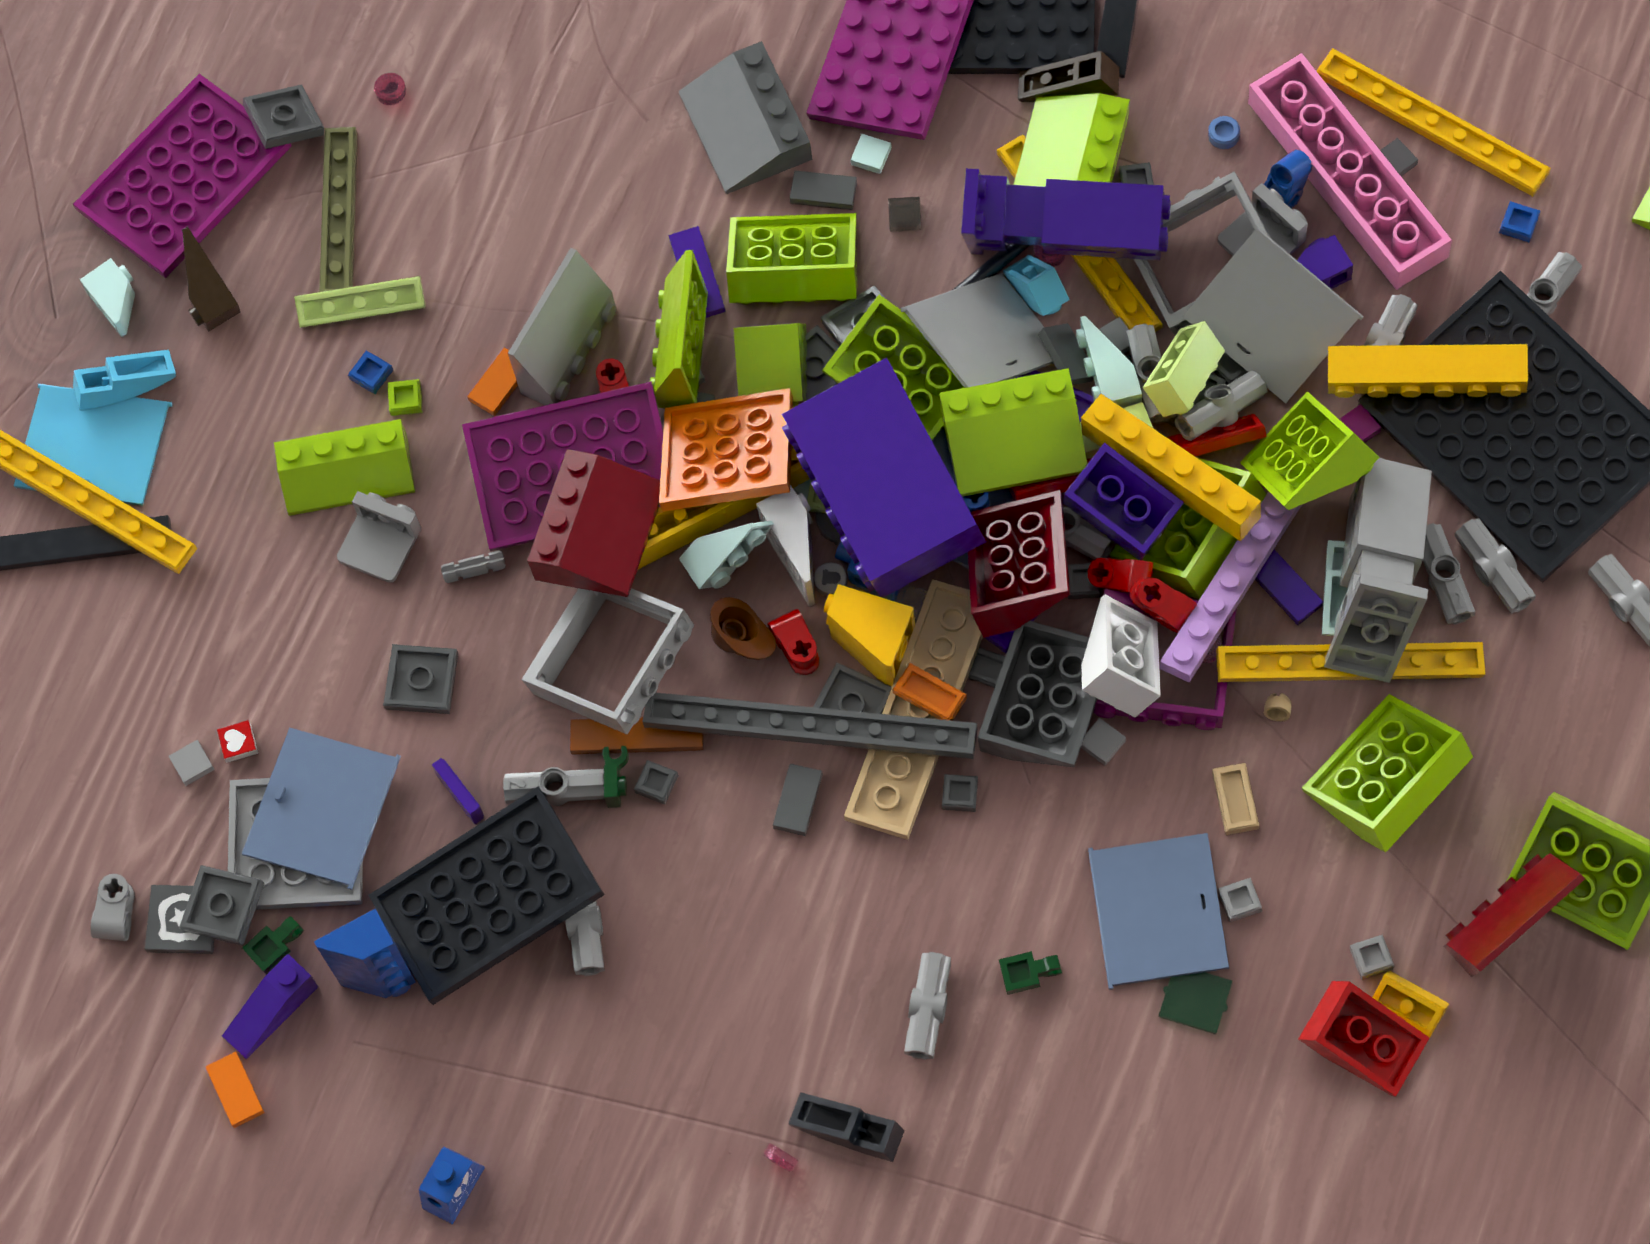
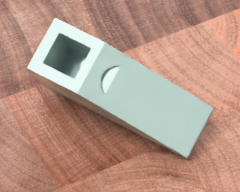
M1086 316L1080 317L1081 329L1076 330V337L1079 348H1085L1088 358L1083 359L1087 377L1093 376L1096 385L1091 387L1093 400L1095 401L1102 394L1122 408L1142 402V392L1134 365Z
M772 521L749 523L698 537L682 554L679 560L698 589L721 588L730 581V575L734 570L748 560L747 555L753 548L760 545L766 539V533L773 527L774 523Z

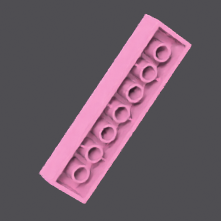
M1302 53L1249 85L1248 104L1288 154L1293 150H1300L1309 157L1312 164V170L1308 176L1309 181L1396 290L1449 257L1452 239Z

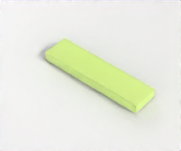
M420 276L294 296L300 328L426 307Z

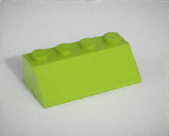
M401 419L274 442L278 475L289 516L350 505L357 491L366 495L370 492L375 493L383 498L415 493L408 438Z

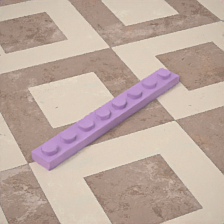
M1270 492L1267 493L1261 503V518L1242 541L1237 540L1198 601L1197 606L1191 612L1162 657L1159 669L1184 681H1191L1302 505L1287 510Z

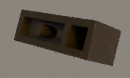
M1098 51L1020 71L1018 100L1021 102H1035L1038 97L1094 93L1117 96L1119 95L1120 67L1105 53Z
M187 226L182 229L188 296L192 306L188 311L197 326L204 324L209 332L241 311L237 301Z

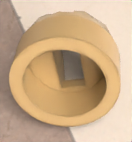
M1273 693L1267 698L1263 713L1268 719L1273 721L1288 720L1292 708L1291 701L1284 693H1281L1280 696Z

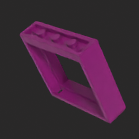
M1104 590V595L1106 594L1155 620L1132 603L1130 592ZM1147 595L1145 599H1152L1153 596ZM1237 608L1224 627L1222 646L1233 645ZM1217 682L1214 709L1153 702L1138 716L1133 717L1097 699L1093 713L1102 718H1113L1117 715L1128 717L1135 722H1147L1150 719L1162 721L1163 724L1168 726L1191 724L1201 730H1214L1215 728H1222L1228 682Z

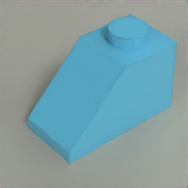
M1027 255L1003 270L1006 278L1029 308L1042 316L1056 313L1061 309L1062 304L1070 300L1055 268L1031 255Z

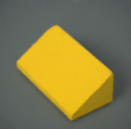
M1387 971L1384 974L1372 997L1429 1038L1449 1006V1003L1392 971Z

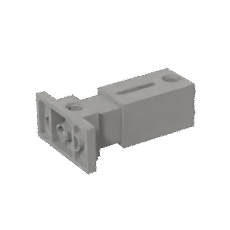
M1379 458L1374 463L1372 470L1368 474L1361 476L1356 482L1349 500L1340 586L1346 587L1348 590L1336 616L1334 638L1325 657V668L1390 683L1427 600L1428 589L1412 584L1424 557L1431 470Z

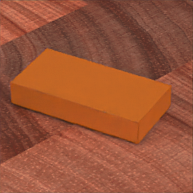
M505 347L467 396L471 403L494 417L518 386L508 356L509 350Z
M909 663L892 689L893 694L940 720L953 721L967 699V694L912 663Z
M236 1051L205 1066L233 1128L265 1113Z

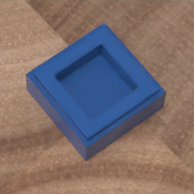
M1510 201L1499 233L1530 243L1541 211Z
M366 350L349 372L348 377L351 381L376 394L392 373L393 367Z

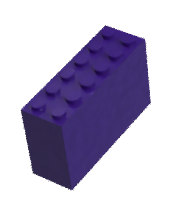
M887 357L782 414L787 423L782 429L796 451V456L804 471L812 481L811 484L826 508L825 511L834 528L839 533L840 540L855 564L859 563L855 568L869 592L876 590L878 595L883 598L986 542Z

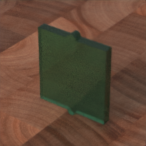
M1206 972L1171 977L1168 986L1163 988L1165 996L1159 1017L1217 1034L1223 1012L1228 1010L1226 1002L1233 981Z

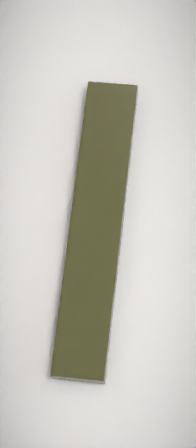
M356 127L325 128L319 292L353 287L357 159Z

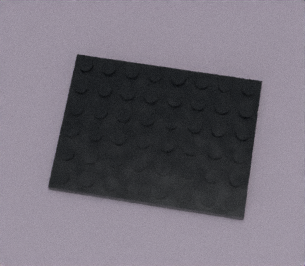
M1499 271L1419 345L1528 344L1527 393H1521L1514 397L1503 396L1501 393H1487V395L1482 397H1472L1467 393H1454L1450 397H1438L1434 393H1421L1417 397H1404L1401 393H1388L1387 396L1379 398L1364 394L1358 400V405L1364 407L1375 421L1424 469L1431 470V476L1476 519L1479 518L1487 530L1543 583L1650 485V410L1502 271Z

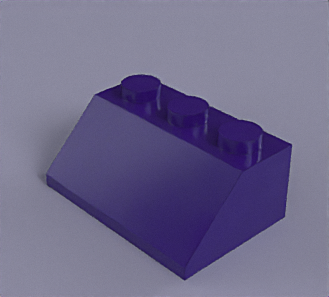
M1106 443L1100 447L1063 496V504L1138 560H1142L1184 504L1182 500Z

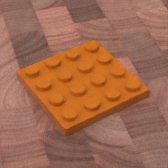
M790 388L665 408L659 504L662 512L789 493L792 444H790L782 429L787 424L782 414L793 408V395Z

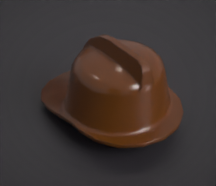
M725 597L720 598L713 604L710 610V620L712 622L711 636L714 643L720 649L754 660L768 658L774 653L776 648L774 635L747 603L737 598Z

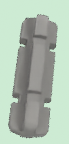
M498 550L488 553L489 556L484 557V554L458 560L459 564L454 565V562L443 564L441 566L443 579L446 583L458 581V577L463 576V579L489 573V569H493V572L502 570L506 566L502 551Z

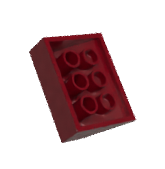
M567 449L527 559L534 579L541 582L628 597L660 506V480L600 455Z
M1061 490L970 512L986 541L984 544L968 551L971 614L983 638L1014 631L1070 595Z
M1537 854L1523 866V869L1527 872L1518 881L1511 877L1497 889L1501 894L1499 898L1492 904L1486 899L1471 912L1475 917L1474 920L1466 927L1460 922L1445 936L1450 941L1444 947L1465 971L1473 977L1583 882L1585 878L1552 854H1547L1543 859Z

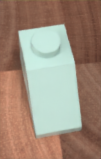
M110 258L81 278L80 281L89 297L119 335L123 337L127 334L135 298V292L130 284L134 279L124 265L118 267Z

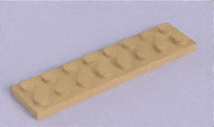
M932 579L882 714L938 719L893 694L892 689L909 663L963 692L983 638L971 614L970 590ZM869 749L845 811V821L908 840L939 756Z

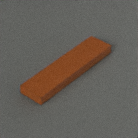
M640 717L639 721L632 726L628 734L592 719H572L570 723V752L572 755L602 754L603 748L609 747L610 753H622L621 746H626L628 753L704 750V733L646 728L643 725V717Z

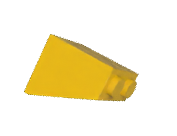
M838 584L835 593L828 595L824 606V612L827 613L826 625H829L831 638L878 680L892 687L915 627L913 607Z

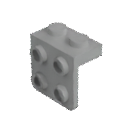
M1263 183L1257 186L1252 192V203L1271 239L1291 255L1306 241L1307 220L1297 209L1292 210L1286 205L1282 196L1276 190H1269ZM1246 212L1240 215L1218 236L1219 245L1232 256L1254 232L1252 229L1253 225Z
M357 491L352 501L357 517L337 553V559L343 565L386 582H394L422 529L415 511L403 504L394 506L387 503L378 494L370 492L366 495Z

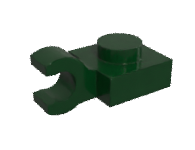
M621 746L622 753L617 759L610 757L609 747L603 748L602 755L605 762L604 798L608 808L621 807V796H627L626 776H621L620 774L621 768L629 760L626 746Z
M290 916L274 932L266 925L242 949L267 975L287 954L291 953L285 944L298 938L304 930Z
M1032 951L999 959L1007 995L1041 987L1038 977H1052L1062 974L1058 955L1034 961Z

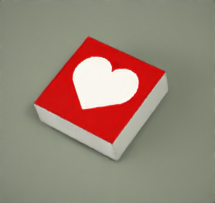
M249 720L217 729L226 763L258 754Z

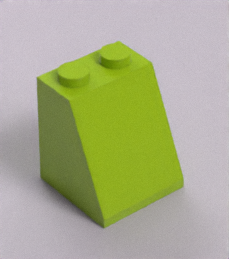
M792 323L733 328L738 396L790 388L793 395V408L799 405V401H807L806 324Z

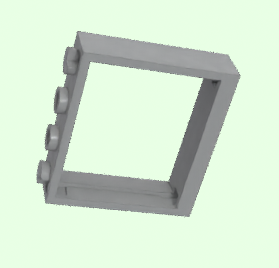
M1235 171L1221 179L1218 176L1213 180L1212 184L1201 190L1196 189L1189 192L1183 200L1171 205L1170 219L1163 220V227H1168L1167 232H1170L1237 195L1253 227L1256 225L1269 236ZM1134 259L1173 334L1176 336L1179 329L1192 325L1182 316L1194 302L1174 312L1148 260Z
M578 588L526 671L522 681L533 695L628 734L632 726L639 721L641 712L650 697L656 693L658 684L665 672L672 667L675 656L681 646L689 639L694 624L684 609L632 588L628 597ZM606 599L668 624L614 712L552 686Z

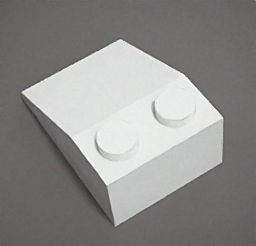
M790 485L789 493L772 495L757 503L760 522L772 521L774 523L773 527L766 533V537L810 607L815 604L812 536L810 531V524L813 521L808 512L811 509L802 493L797 495Z
M1106 594L1103 595L1099 602L1081 665L1082 690L1133 717L1138 716L1161 696L1157 621Z

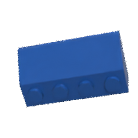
M376 908L314 941L322 957L343 987L388 998L406 993L410 989V985L416 983Z

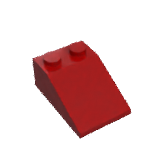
M1332 981L1298 1040L1327 1060L1389 1095L1396 1097L1427 1044L1429 1037L1350 981Z

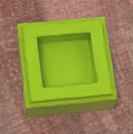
M419 379L388 382L389 412L391 416L423 413L421 383Z

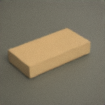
M1246 763L1212 769L1225 834L1230 835L1258 830L1259 822Z

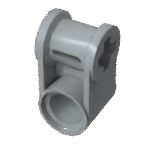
M109 874L99 883L96 906L91 919L92 938L127 941L129 938L135 892L127 880L119 874ZM118 887L122 889V892H117ZM111 892H117L115 898L111 896Z

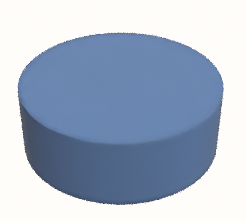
M1229 116L1215 118L1209 125V141L1219 149H1229L1235 146L1240 138L1238 122Z

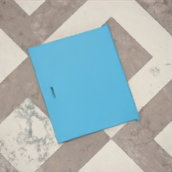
M38 384L40 391L25 444L122 502L143 506L169 407H172V402L133 397L102 407L79 410L73 388ZM17 478L15 479V488L35 490Z

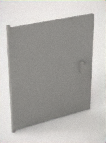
M1255 225L1252 228L1254 232L1182 317L1192 325L1205 321L1224 348L1225 353L1246 371L1252 370L1259 373L1261 379L1266 383V387L1283 402L1287 403L1328 355V346H1335L1358 319L1362 320L1364 316Z
M1004 273L901 308V312L907 314L964 388L1013 379L1054 363L1038 335L1044 326L1006 280Z

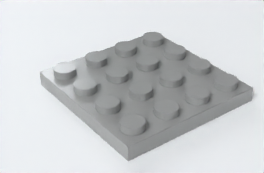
M270 778L230 780L228 872L261 879L264 882L256 910L362 904L363 861L354 886L350 890L347 888L348 885L243 856L242 851Z

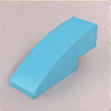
M169 350L107 357L105 366L74 370L73 389L79 410H86L118 403L146 393L175 378L176 372Z

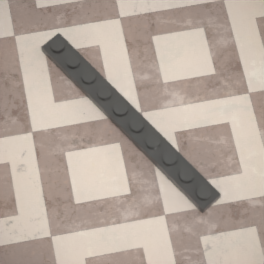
M655 693L650 697L645 705L643 725L646 728L974 759L978 731L977 723L667 693Z

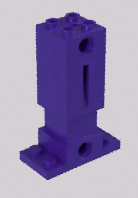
M966 168L961 234L971 254L983 255L984 250L1007 251L1008 243L1041 245L1045 254L1160 260L1161 252H1167L1168 227H1163V220L1170 219V195H1165L1163 185L1046 179V187L1010 185L1007 176L981 175L979 169Z

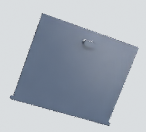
M289 727L242 855L348 885V889L352 890L401 755L396 754V757Z
M1208 833L1100 850L1088 848L1109 990L1114 989L1113 986L1229 969Z

